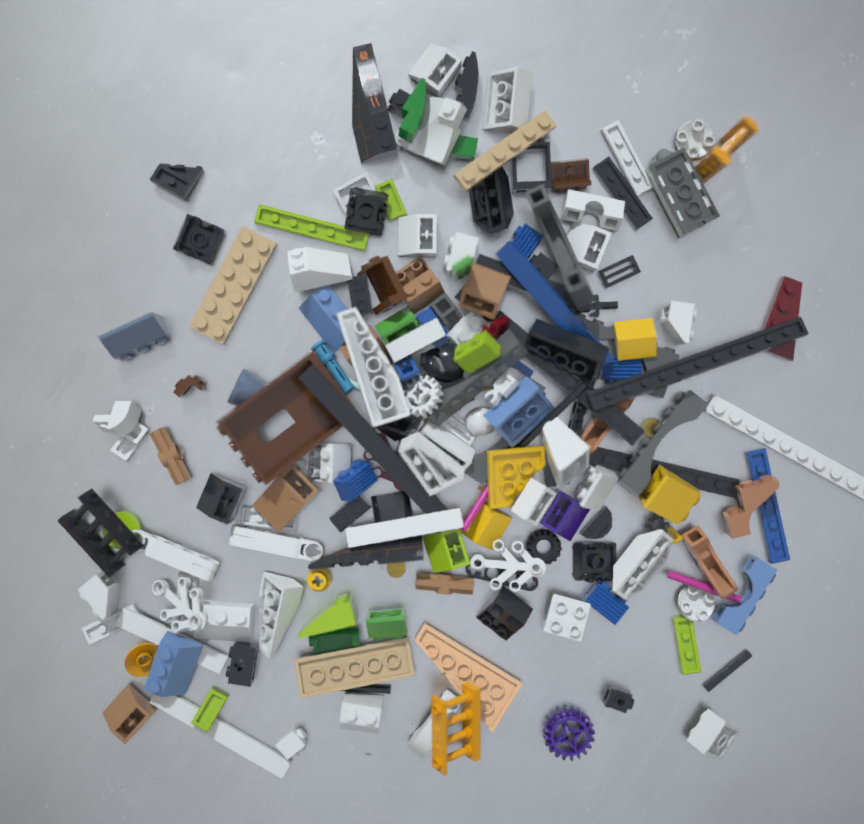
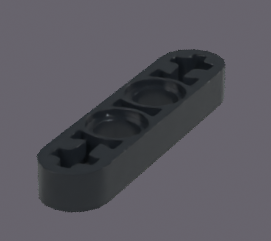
M475 560L474 564L480 566L482 562L480 560ZM471 565L465 566L467 575L472 578L488 582L493 579L487 576V571L490 569L488 567L484 569V576H480L481 571L471 573V569H468ZM495 568L498 570V575L495 578L502 574L506 569ZM517 570L515 572L516 579H518L520 577V574H523L525 571ZM532 577L535 583L530 584V587L525 582L521 585L520 589L526 591L535 590L538 587L537 577ZM495 580V581L492 582V583L500 584L497 580ZM504 581L502 583V585L509 586L510 582ZM513 582L511 585L513 588L519 587L517 582Z

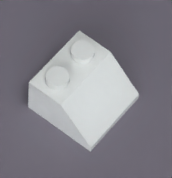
M707 709V711L701 714L697 726L690 731L687 741L704 755L720 761L741 729L718 713Z

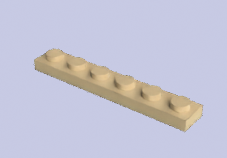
M544 110L456 172L453 176L464 192L468 191L554 130L557 126L556 123Z

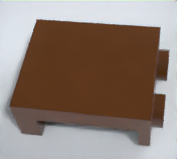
M375 256L369 260V263L361 266L362 270L357 273V276H368L380 301V304L373 308L376 316L393 309L408 298L388 256L382 258Z

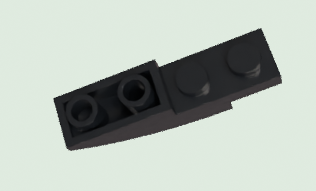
M474 51L471 52L470 57H465L462 65L464 67L463 73H459L455 80V85H457L456 92L460 93L455 101L462 103L466 107L467 111L464 116L470 118L473 111L478 87V61Z

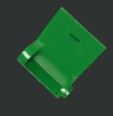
M341 628L309 636V647L313 646L314 655L360 646L359 628Z

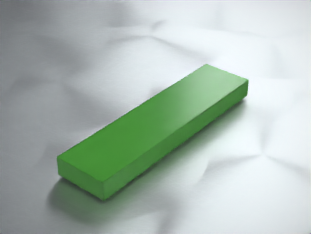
M470 255L452 265L451 277L454 281H458L470 273L473 265V259Z

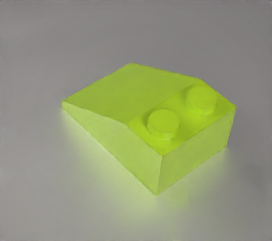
M348 594L337 596V599L332 601L301 628L298 633V639L356 625L358 613L354 596H348Z

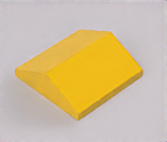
M653 318L613 322L617 361L657 356V336Z
M484 503L467 532L461 530V533L474 543L494 550L493 542L502 537L512 517L498 509H490L488 504Z

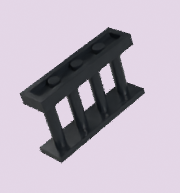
M91 488L78 497L82 503L77 511L73 509L61 516L58 522L110 578L125 566L121 559L127 553L131 556L144 545ZM87 510L96 518L90 525L82 518ZM100 525L109 532L103 540L94 532ZM113 539L122 547L116 554L108 547Z

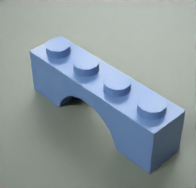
M752 555L742 570L748 584L746 594L740 603H722L712 620L735 635L741 632L745 627V621L748 616L754 613L756 603L764 597L766 587L774 581L777 569Z

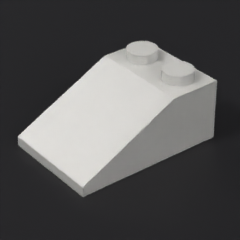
M308 247L296 248L287 252L290 276L296 293L353 279L347 253Z

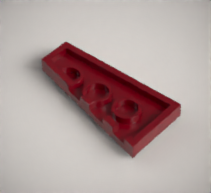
M787 276L781 278L762 330L799 317L803 282ZM796 340L766 350L765 352L793 361Z

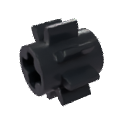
M654 513L653 519L647 518L650 523L645 528H650L651 532L656 531L657 529L653 528L652 524H655V520H658L659 523H662L659 529L668 533L665 527L670 523L664 522V517L658 518L657 514Z

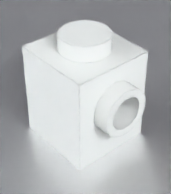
M295 725L277 740L275 746L288 760L294 754L299 755L305 750L307 735L302 728H298Z

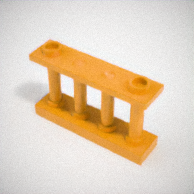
M745 115L720 139L724 143L722 147L717 145L695 166L699 177L705 183L732 160L729 154L731 150L735 152L760 130L756 121Z
M470 682L462 684V695L444 701L436 695L431 696L432 767L444 776L448 774V762L464 755L474 762L481 759V689ZM462 704V713L447 718V709ZM462 721V730L447 736V727ZM462 739V748L447 754V745Z

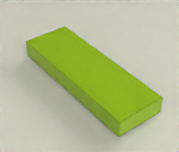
M684 616L672 617L681 674L688 675L702 672L693 621Z

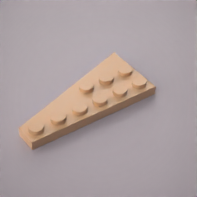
M424 623L415 637L416 643L431 658L460 695H462V684L470 682L481 689V720L484 721L493 733L521 688L522 682Z

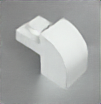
M115 401L111 415H95L92 422L99 426L100 430L111 432L116 437H122L135 428L142 410L132 401Z

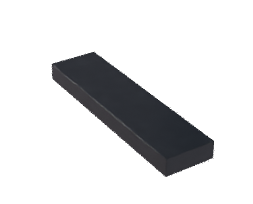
M609 156L592 168L614 199L625 201L624 214L635 230H638L653 219Z

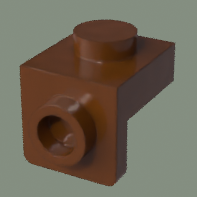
M188 375L185 379L182 378L176 383V389L173 393L178 397H184L193 386H196L200 391H204L206 389L203 385L205 382L197 375Z

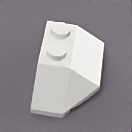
M662 529L638 535L613 566V591L625 600L642 591L667 560L674 539Z

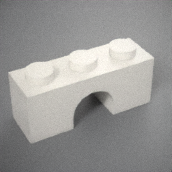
M568 189L564 201L562 219L581 223L583 215L591 213L599 218V227L618 231L623 220L625 201Z

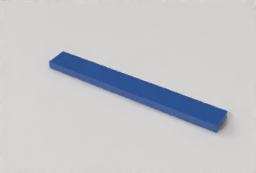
M511 240L496 252L495 255L560 328L601 343ZM609 351L603 366L613 360V356Z

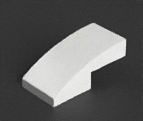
M138 422L130 433L118 439L110 451L128 462L149 429Z

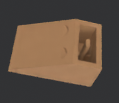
M292 465L273 481L252 506L279 533L320 491Z

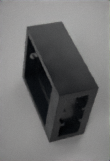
M540 139L523 152H543L544 181L517 182L516 157L510 160L512 194L525 193L541 184L544 185L546 192L551 191L550 142Z

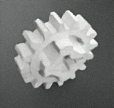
M428 375L425 378L419 376L418 381L412 379L413 384H407L408 390H403V393L406 394L405 399L410 414L416 417L420 415L426 417V412L433 414L432 409H438L437 402H442L439 396L443 395V392L440 390L442 386Z

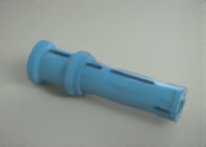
M321 340L312 346L311 351L316 353L322 364L327 367L346 395L353 391L355 386H353L335 360L336 355L331 353L326 345L327 342Z

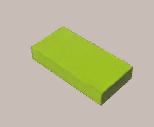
M393 179L375 186L376 191H383L389 195L386 214L390 222L397 220L398 217L407 215Z
M211 688L191 724L208 733L228 697Z

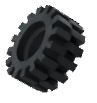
M539 529V531H534L532 535L530 534L526 542L527 552L533 558H540L548 565L552 564L551 562L557 561V557H560V551H562L561 541L557 535L547 529ZM548 540L550 542L551 550L547 554H540L537 551L536 546L539 541Z

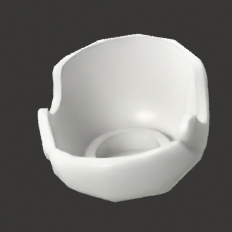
M481 406L469 411L466 416V424L472 434L487 435L494 430V427L483 416L490 408Z

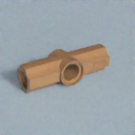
M162 427L150 433L158 450V458L161 464L168 469L175 485L192 478L182 460L183 454L180 448L174 444L167 428Z
M417 572L415 589L435 591L438 594L446 595L452 593L473 595L474 578L454 576V574L438 572L437 574Z

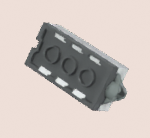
M683 147L676 152L668 151L665 148L660 149L655 154L653 164L649 165L645 171L681 238L693 232L699 226L702 227L714 221L720 215L685 148Z

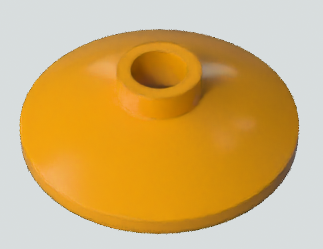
M143 643L132 648L124 660L127 672L136 677L148 676L158 646L153 643Z

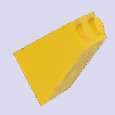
M659 465L652 474L651 481L638 497L643 507L679 525L681 521L683 522L687 519L692 506L698 504L701 493L697 488Z

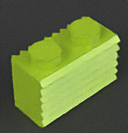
M484 330L483 333L473 335L471 340H468L465 344L460 343L456 347L454 361L467 374H470L499 357L501 346Z

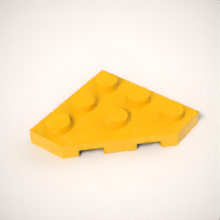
M544 446L487 451L488 507L490 509L510 507L515 497L524 490L530 478H533L538 471L540 472L545 467Z

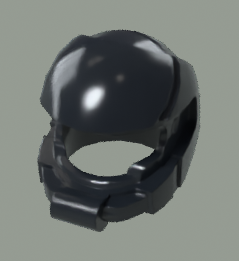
M443 344L440 349L432 348L425 353H421L420 365L423 366L429 377L434 378L438 382H452L464 376L465 370L454 361L455 349L458 345ZM433 356H437L441 360L445 369L444 372L434 367L432 362Z

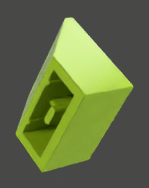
M460 528L422 536L433 573L454 570L470 565Z

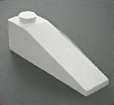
M263 572L260 586L263 607L259 608L263 624L259 627V650L269 659H273L300 604L303 586L293 578Z

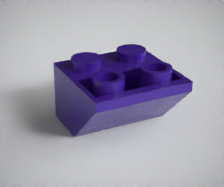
M557 489L555 492L557 495L539 523L571 541L590 509L580 506L577 500Z

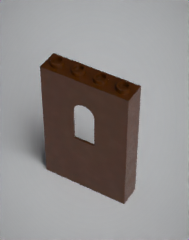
M314 351L308 352L216 421L219 425L216 429L223 437L227 435L230 439L229 446L235 453L237 451L240 452L243 456L240 460L247 468L251 467L254 473L252 475L258 483L263 482L265 485L270 483L343 426L298 378L309 366L314 364L352 405ZM282 408H285L295 423L269 442L261 441L257 436L258 427Z

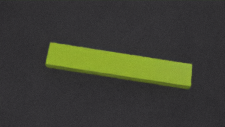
M261 204L258 205L254 223L362 252H366L370 236L368 233L346 230L342 225Z

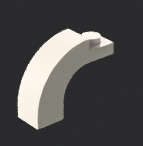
M446 689L441 699L447 701L457 696ZM459 705L447 709V718L456 715ZM432 713L423 725L415 730L406 746L421 758L432 749Z

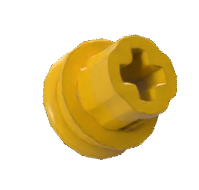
M327 568L312 569L307 575V584L315 592L325 591L332 582L331 573ZM316 576H319V579H323L320 584L314 581Z

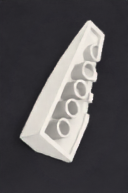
M356 307L337 313L371 426L375 427L410 416L399 377Z

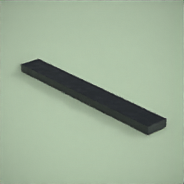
M597 447L592 454L589 453V464L595 466L598 463L607 469L621 471L624 467L628 468L632 463L629 460L633 455ZM652 459L651 476L657 467L661 465L698 490L736 498L737 491L735 486L739 485L740 479Z

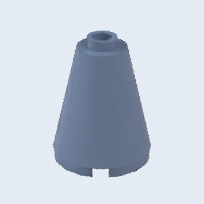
M243 369L227 403L237 406L263 387L265 383L250 371Z

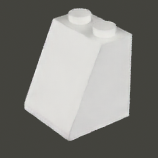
M557 417L553 421H548L543 426L542 439L543 446L545 447V456L556 485L561 489L589 466L590 447Z
M346 691L341 708L340 728L378 734L384 695Z

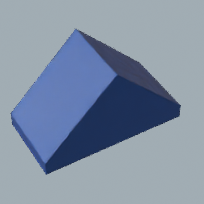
M411 355L395 363L392 357H390L402 384L420 376V372Z

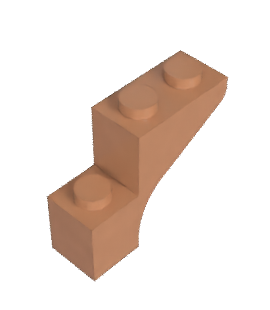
M635 398L618 403L615 406L624 413L631 406ZM595 415L587 422L580 439L590 447L591 454L605 438L610 428Z
M764 475L759 480L742 481L741 485L735 486L740 508L731 507L727 511L722 512L727 534L731 539L751 534L749 521L753 511L779 488V481L774 476Z
M699 525L682 534L685 545L696 559L702 575L719 597L723 600L737 592L739 589L718 558L709 538Z

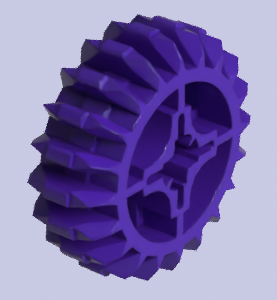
M565 707L564 713L558 709L557 716L551 713L553 720H546L549 726L543 727L546 732L543 734V738L547 739L545 745L550 746L549 752H555V757L558 758L561 755L562 760L565 761L567 756H569L570 761H573V756L576 755L580 759L581 752L587 755L586 748L592 749V745L589 742L595 741L592 736L595 734V730L591 729L593 723L588 722L589 717L587 715L583 716V711L580 710L576 714L575 708H572L571 712H569L568 708ZM567 721H576L580 725H570ZM562 724V729L554 736L556 728ZM566 727L571 732L572 741L567 737ZM584 732L581 741L576 744V739ZM558 743H568L571 747H563Z

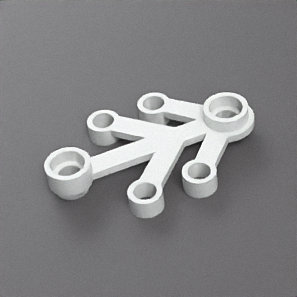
M496 539L493 542V548L499 551L507 561L485 559L480 554L474 555L470 561L471 567L477 571L482 570L484 567L506 569L497 578H493L490 581V587L493 590L500 589L502 583L517 570H523L525 572L518 579H513L509 584L510 589L513 592H517L520 590L521 585L530 577H540L546 570L544 561L540 558H533L524 548L521 541H515L512 544V549L514 552L520 553L527 563L518 562L504 546V542L501 539ZM496 542L502 543L500 549L495 547ZM516 543L521 544L522 548L520 550L514 548ZM479 559L482 562V564L480 566H476L474 564V561ZM534 564L540 566V569L538 571H534L532 569V566ZM497 580L500 583V585L498 587H494L492 585V582ZM513 582H517L519 584V587L517 589L512 588L511 585Z
M180 577L177 584L180 588V598L170 590V585L167 581L156 580L152 585V592L156 596L164 595L177 607L175 609H162L160 611V619L162 621H169L172 617L185 615L188 620H175L172 622L171 628L173 632H182L185 628H190L196 632L202 631L207 624L206 616L201 612L200 599L203 596L202 589L192 588L189 595L193 610H191L188 598V588L191 585L189 577Z

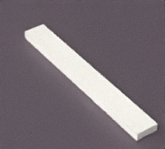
M154 695L150 701V704L280 778H283L292 762V759L289 758L287 760L283 754L218 717L208 733L191 724L200 707L180 695L167 697Z

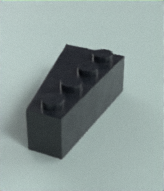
M536 318L531 326L525 342L527 348L544 359H551L556 364L555 366L561 370L565 368L573 374L572 377L575 379H582L588 383V387L592 390L599 378L610 348Z

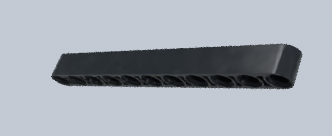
M314 364L309 366L298 377L425 514L449 510L435 494L432 496L428 494L411 468Z

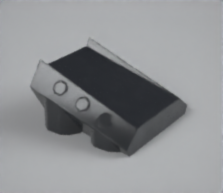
M358 187L350 188L344 229L381 236L389 195L383 191L379 192Z
M187 214L173 249L211 264L225 229L203 221L199 217Z
M405 491L371 496L375 523L413 516L410 497Z
M615 542L575 543L572 546V575L575 581H585L588 583L594 581H613V566L616 563Z

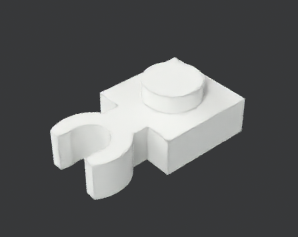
M505 372L492 384L494 389L488 391L484 397L493 406H497L500 403L501 397L507 398L519 383Z

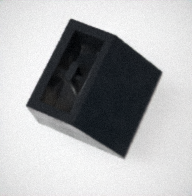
M211 472L196 508L208 517L228 525L233 521L246 487Z
M502 586L492 595L476 618L506 641L526 624L533 608Z

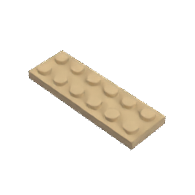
M242 225L189 327L224 345L277 243Z
M408 637L294 659L300 699L415 676Z

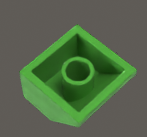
M407 306L376 324L375 327L387 345L419 328L420 325Z
M406 609L367 613L365 620L369 639L373 638L374 641L385 640V637L402 639L407 635Z

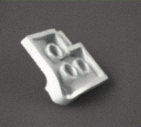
M426 94L422 123L413 143L411 144L398 136L399 127L395 134V141L402 148L445 166L461 132L459 126L467 109L462 103L446 97L443 99Z

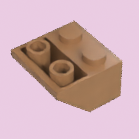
M419 256L396 272L408 297L404 301L413 314L445 293L440 281L422 256Z
M474 263L463 287L458 306L495 320L501 310L511 276Z
M128 684L106 708L103 716L110 731L126 744L157 708Z

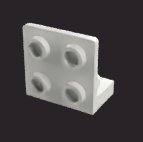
M553 594L547 618L542 621L541 628L544 632L581 642L591 605L587 602Z

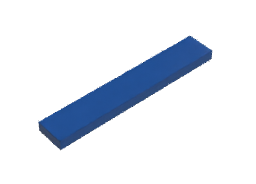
M766 448L745 452L752 481L759 480L764 475L772 476ZM774 492L758 507L770 564L790 560L776 492Z

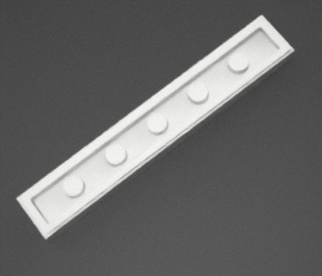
M461 508L345 528L348 548L463 528L464 525Z
M127 607L123 608L115 624L158 646L167 631L201 643L180 632H173L172 628ZM204 644L197 664L220 674L228 655Z

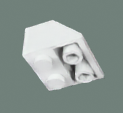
M430 44L408 73V76L418 83L421 78H424L426 89L439 98L461 69L462 59L447 48Z
M414 214L398 217V256L436 257L437 214Z
M573 222L567 235L580 266L595 272L598 269L612 233L593 225Z
M456 232L455 237L451 236L448 251H451L450 256L446 255L443 265L447 276L451 275L453 264L468 255L474 259L479 238Z
M669 301L663 304L660 324L675 345L687 344L693 338L694 330L691 329L692 321H695L697 313L694 309L695 304Z
M320 443L308 453L309 481L333 483V480L338 477V473L351 467V444Z
M596 463L594 467L591 466L586 474L588 478L585 483L579 485L576 493H578L577 497L580 506L599 511L618 477L616 473Z
M530 478L511 511L537 527L557 493Z
M101 572L78 589L82 600L90 604L94 615L103 620L117 611L120 583L114 575L109 578L104 572Z

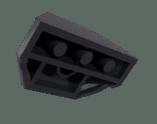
M502 166L469 189L473 222L490 234L507 229L514 215L509 179Z

